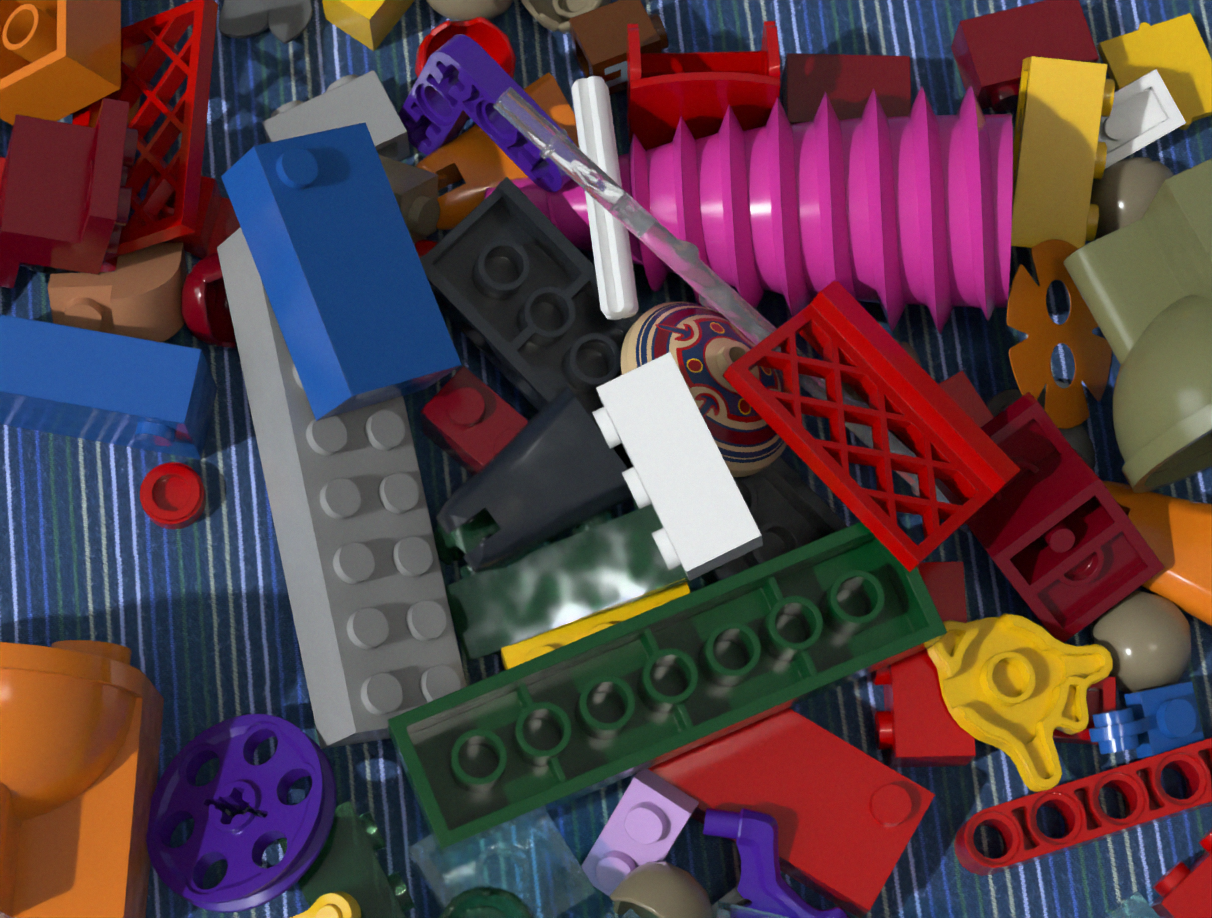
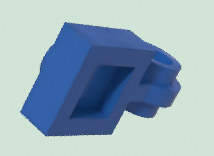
M1192 681L1124 694L1127 708L1093 714L1095 727L1088 729L1091 742H1098L1100 754L1136 748L1138 759L1152 757L1204 740Z

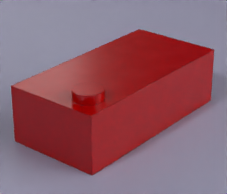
M790 708L647 768L699 802L691 817L703 825L707 807L740 812L742 808H747L773 816L778 824L780 870L858 918H862L870 911L935 796L934 793ZM727 838L736 844V839Z

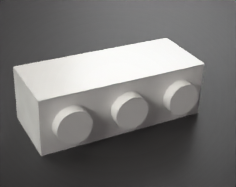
M671 352L596 388L604 407L592 412L609 448L611 449L622 443L633 465L632 468L622 472V475L638 508L642 509L652 504L663 528L651 534L669 571L682 565L689 581L763 545L762 535Z

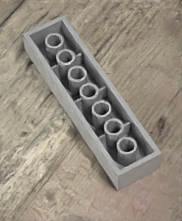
M240 227L217 247L320 749L389 739L391 737L388 732V719L467 687L403 396L316 421Z

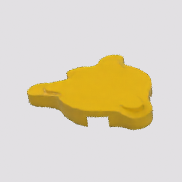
M1005 613L999 617H987L967 623L953 620L944 621L943 624L947 633L934 645L927 648V651L937 667L942 697L951 716L962 729L974 738L997 747L1006 753L1015 764L1024 784L1030 790L1040 792L1055 787L1061 780L1062 768L1053 741V732L1057 729L1066 734L1073 735L1087 728L1089 723L1086 701L1087 689L1092 684L1108 677L1112 671L1113 659L1110 652L1104 646L1098 644L1084 646L1065 644L1055 639L1042 626L1019 615Z

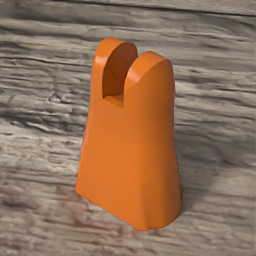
M548 72L523 90L571 138L579 150L575 115L554 76ZM477 124L441 148L433 151L415 166L438 174V190L462 178L465 181V184L437 198L440 205V215L436 228L439 230H453L485 199L487 187H497L498 183L506 177L510 180L528 177Z
M1102 481L1165 567L1141 586L1154 594L1169 599L1182 611L1212 626V504L1175 498L1152 491L1134 493L1128 484Z

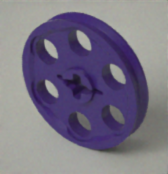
M247 714L236 716L217 723L200 733L175 756L166 768L151 799L146 843L150 861L159 878L171 890L195 906L219 913H234L253 909L268 903L287 891L314 863L328 838L333 824L337 799L336 782L326 754L314 740L297 726L285 719L272 715ZM270 737H277L278 745L274 755L267 762L261 765H254L253 756L258 745ZM219 758L220 767L213 780L206 785L197 787L196 776L201 766L208 760ZM311 776L312 788L308 796L300 803L289 806L287 804V793L296 780ZM249 805L263 817L246 812L245 815L237 814L232 819L218 807L235 812L236 809L245 810ZM193 818L195 824L191 837L185 844L172 848L170 842L174 829L184 820ZM286 838L287 850L282 860L273 867L263 868L262 857L268 845L277 839ZM227 859L228 868L222 882L214 888L204 889L203 879L207 869L214 862Z

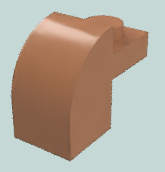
M158 243L118 256L114 272H99L98 275L90 273L50 274L47 288L53 323L156 342H164L171 338L185 323L181 313V291L187 275L184 243Z

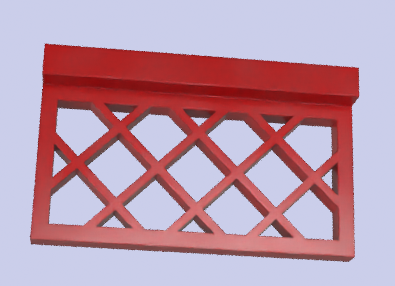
M193 0L121 28V89L104 98L130 102L127 127L138 129L137 149L141 156L132 168L128 167L126 186L132 187L130 206L135 210V213L126 226L121 228L117 253H105L99 272L115 271L118 256L196 232L218 3L213 0ZM193 24L192 35L181 51L178 52L174 48L186 29ZM153 40V44L145 54L146 47L141 44ZM169 56L173 62L155 88H153L149 82ZM188 75L187 90L173 108L168 102ZM143 92L148 98L139 109L140 95ZM103 98L74 112L72 124L94 128ZM162 112L167 118L148 144L143 138ZM182 132L181 147L167 165L162 158ZM156 169L161 176L142 201L137 194ZM174 190H176L174 216L159 220L156 217Z
M835 280L822 289L808 306L732 363L722 375L909 572L918 566L970 517L983 508L1021 470L859 302ZM799 333L821 355L823 361L797 356L795 336ZM781 347V352H776ZM756 366L781 370L783 372L784 392L768 390L750 370ZM798 374L825 379L827 401L800 396ZM841 382L848 383L869 405V408L843 404ZM802 414L829 419L830 441L815 439L803 427ZM845 422L870 426L873 449L848 445ZM888 430L894 431L915 453L916 457L890 452ZM849 462L875 467L877 490L861 488L850 476ZM892 470L918 475L920 498L895 494ZM934 478L940 479L964 505L937 501ZM896 511L922 516L924 541L918 546L897 525ZM939 519L946 520L941 525L939 524Z

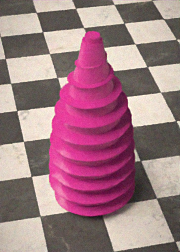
M972 86L968 87L956 115H935L925 91L921 87L908 116L887 117L873 88L861 117L844 120L838 119L825 92L813 121L792 125L777 96L766 125L743 131L729 104L718 133L695 140L681 115L672 142L645 150L634 133L629 152L618 156L632 263L644 267L648 284L654 292L660 290L672 272L690 279L699 305L705 306L720 282L737 288L748 317L753 315L766 290L783 294L793 317L808 306L812 297H816L822 289L835 280L858 302L880 303L891 332L894 331L906 304L928 306L939 334H941L954 306L982 308L987 321L990 320L994 308H1007L1012 233V114L984 115ZM582 170L557 192H548L540 188L529 177L511 180L576 248L593 253ZM496 187L486 188L485 199L496 189Z

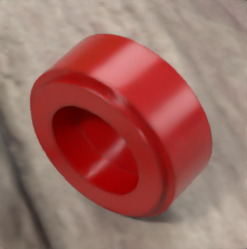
M169 462L158 465L142 481L140 487L141 505L150 520L162 528L173 530L185 528L193 524L202 515L206 506L207 495L202 480L196 471L185 464Z

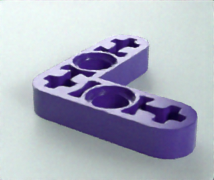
M456 34L430 55L398 115L407 130L408 141L417 150L426 155L431 154L457 137L470 117L536 185L548 192H557L582 170L580 152L571 138L477 42L463 34Z

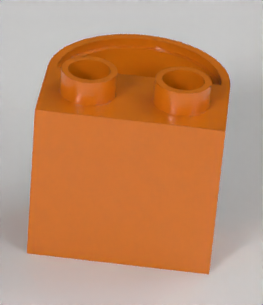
M91 640L58 641L52 643L51 647L0 642V918H146L150 858L146 837L151 799L157 786L164 698L141 670L131 666L132 650L128 647Z

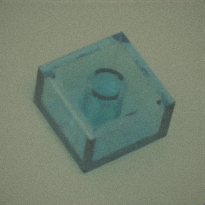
M547 812L440 857L431 834L408 848L409 858L446 918H564L592 900L596 893L594 886Z

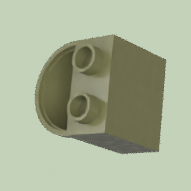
M1211 158L1164 180L1140 220L1086 244L1069 255L1063 262L1121 365L1113 394V422L1119 450L1125 461L1122 472L1134 493L1153 491L1212 467Z

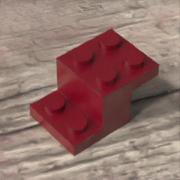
M103 98L94 128L16 114L0 187V287L14 288L19 266L31 268L32 264L98 275L105 253H117L121 228L127 224L131 204L132 187L126 186L128 167H133L138 141V129L127 127L130 102Z
M1029 391L981 427L1021 470L965 523L1055 639L1063 643L1165 568L1100 478L1071 447L1046 411ZM934 478L935 485L949 503L964 505L940 479Z

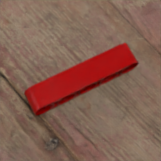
M1212 738L983 809L968 819L957 831L954 841L955 855L960 864L969 872L981 876L993 875L1211 806ZM1163 769L1176 770L1183 776L1187 785L1186 797L1184 799L1172 798L1165 793L1160 780ZM1101 788L1115 789L1123 796L1126 803V812L1123 819L1111 818L1102 811L1098 801ZM1039 807H1050L1061 814L1065 823V831L1062 838L1053 839L1047 837L1039 830L1036 823V814ZM976 827H991L1000 834L1004 845L1000 858H987L977 851L973 841Z

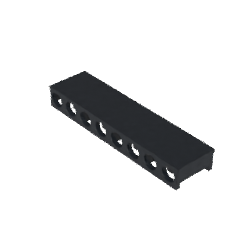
M506 177L486 199L425 256L420 257V261L439 309L538 411L568 386L599 428L592 412L604 406L596 388L622 375V345L628 330L642 315L637 311L634 316L619 320H610L605 317L600 309L595 266ZM622 443L613 447L627 469L632 468L633 465ZM779 456L768 467L758 473L745 477H733L762 535L763 545L700 577L708 585H711L848 526ZM634 498L627 500L655 531L663 528L652 504L639 509Z

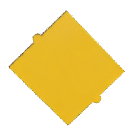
M1191 13L1152 26L1147 22H1143L1136 31L1098 44L1097 49L1104 64H1107V72L1110 78L1114 80L1116 91L1157 69L1186 121L1184 125L1178 127L1179 129L1187 130L1193 121L1212 115V59Z

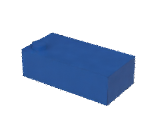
M366 122L255 145L221 176L316 421L425 390L462 365Z
M0 314V424L202 459L218 389L202 349Z

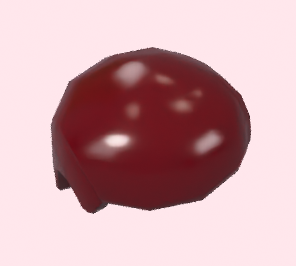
M216 252L201 259L193 266L192 271L186 275L181 291V313L191 336L211 346L234 348L236 347V342L234 341L236 338L219 255Z

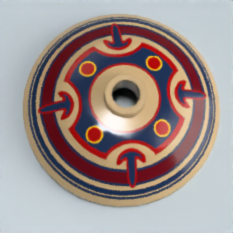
M668 302L646 311L628 330L621 350L622 375L671 352L732 477H745L762 471L775 461L787 446V443L722 377L732 363L761 342L740 322L723 312L707 306L690 302ZM760 366L750 370L768 390L784 392L781 370Z

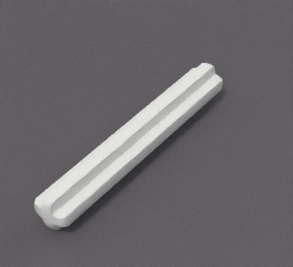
M591 76L577 79L573 83L571 90L600 309L607 319L619 320L634 316L639 307L609 88L602 77Z

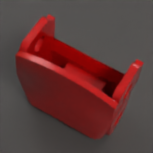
M764 21L761 51L640 53L638 24H627V124L629 144L632 142L634 133L645 150L672 142L681 115L695 140L718 133L729 104L743 131L766 125L777 96L779 98L780 55L775 21Z

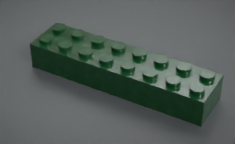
M859 522L387 720L388 732L440 857L927 649L940 640L947 631L917 566L909 572L862 522Z

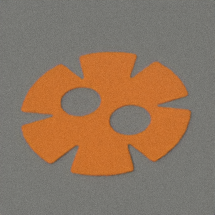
M1050 239L1037 244L1031 249L1039 286L1022 264L1019 265L1014 276L1009 295L1006 322L1009 327L1028 334V338L1010 348L1009 357L1022 396L1029 391L1037 400L1046 384L1044 410L1057 428L1068 429L1078 426L1089 418V409L1082 381L1097 401L1101 400L1109 376L1112 349L1106 339L1092 333V330L1099 326L1063 264L1069 255L1078 250L1077 247L1060 239ZM1054 280L1062 281L1067 287L1070 296V313L1067 320L1061 325L1052 321L1046 306L1047 290ZM1060 343L1066 344L1070 348L1075 361L1074 378L1067 388L1059 387L1054 381L1051 372L1052 352Z

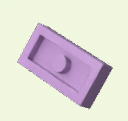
M648 769L638 772L576 875L610 897L611 893L634 868L647 862H663L699 802Z

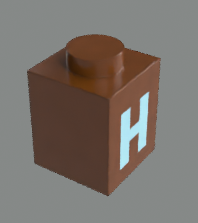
M618 0L569 19L573 55L584 78L591 76L602 77L609 88V95L628 89L626 58L627 24H638L640 53H662L663 49L669 47L667 34L657 13L648 16L641 0Z

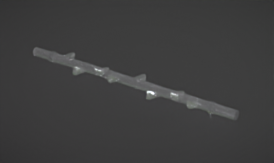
M509 87L500 95L493 104V108L541 150L539 155L543 159L549 157L699 293V301L702 306L720 312L755 345L777 330L699 258V249L696 245L676 238L567 138L568 132L554 127L512 87ZM781 347L776 352H781ZM796 347L797 356L807 357ZM798 374L800 386L814 398L827 401L825 379ZM842 389L843 404L869 408L868 404L853 399ZM845 422V426L870 449H873L870 426ZM888 430L890 452L916 457L910 449ZM896 471L912 486L911 491L916 496H920L918 475ZM935 485L937 501L949 503ZM966 523L959 527L963 533L971 531Z

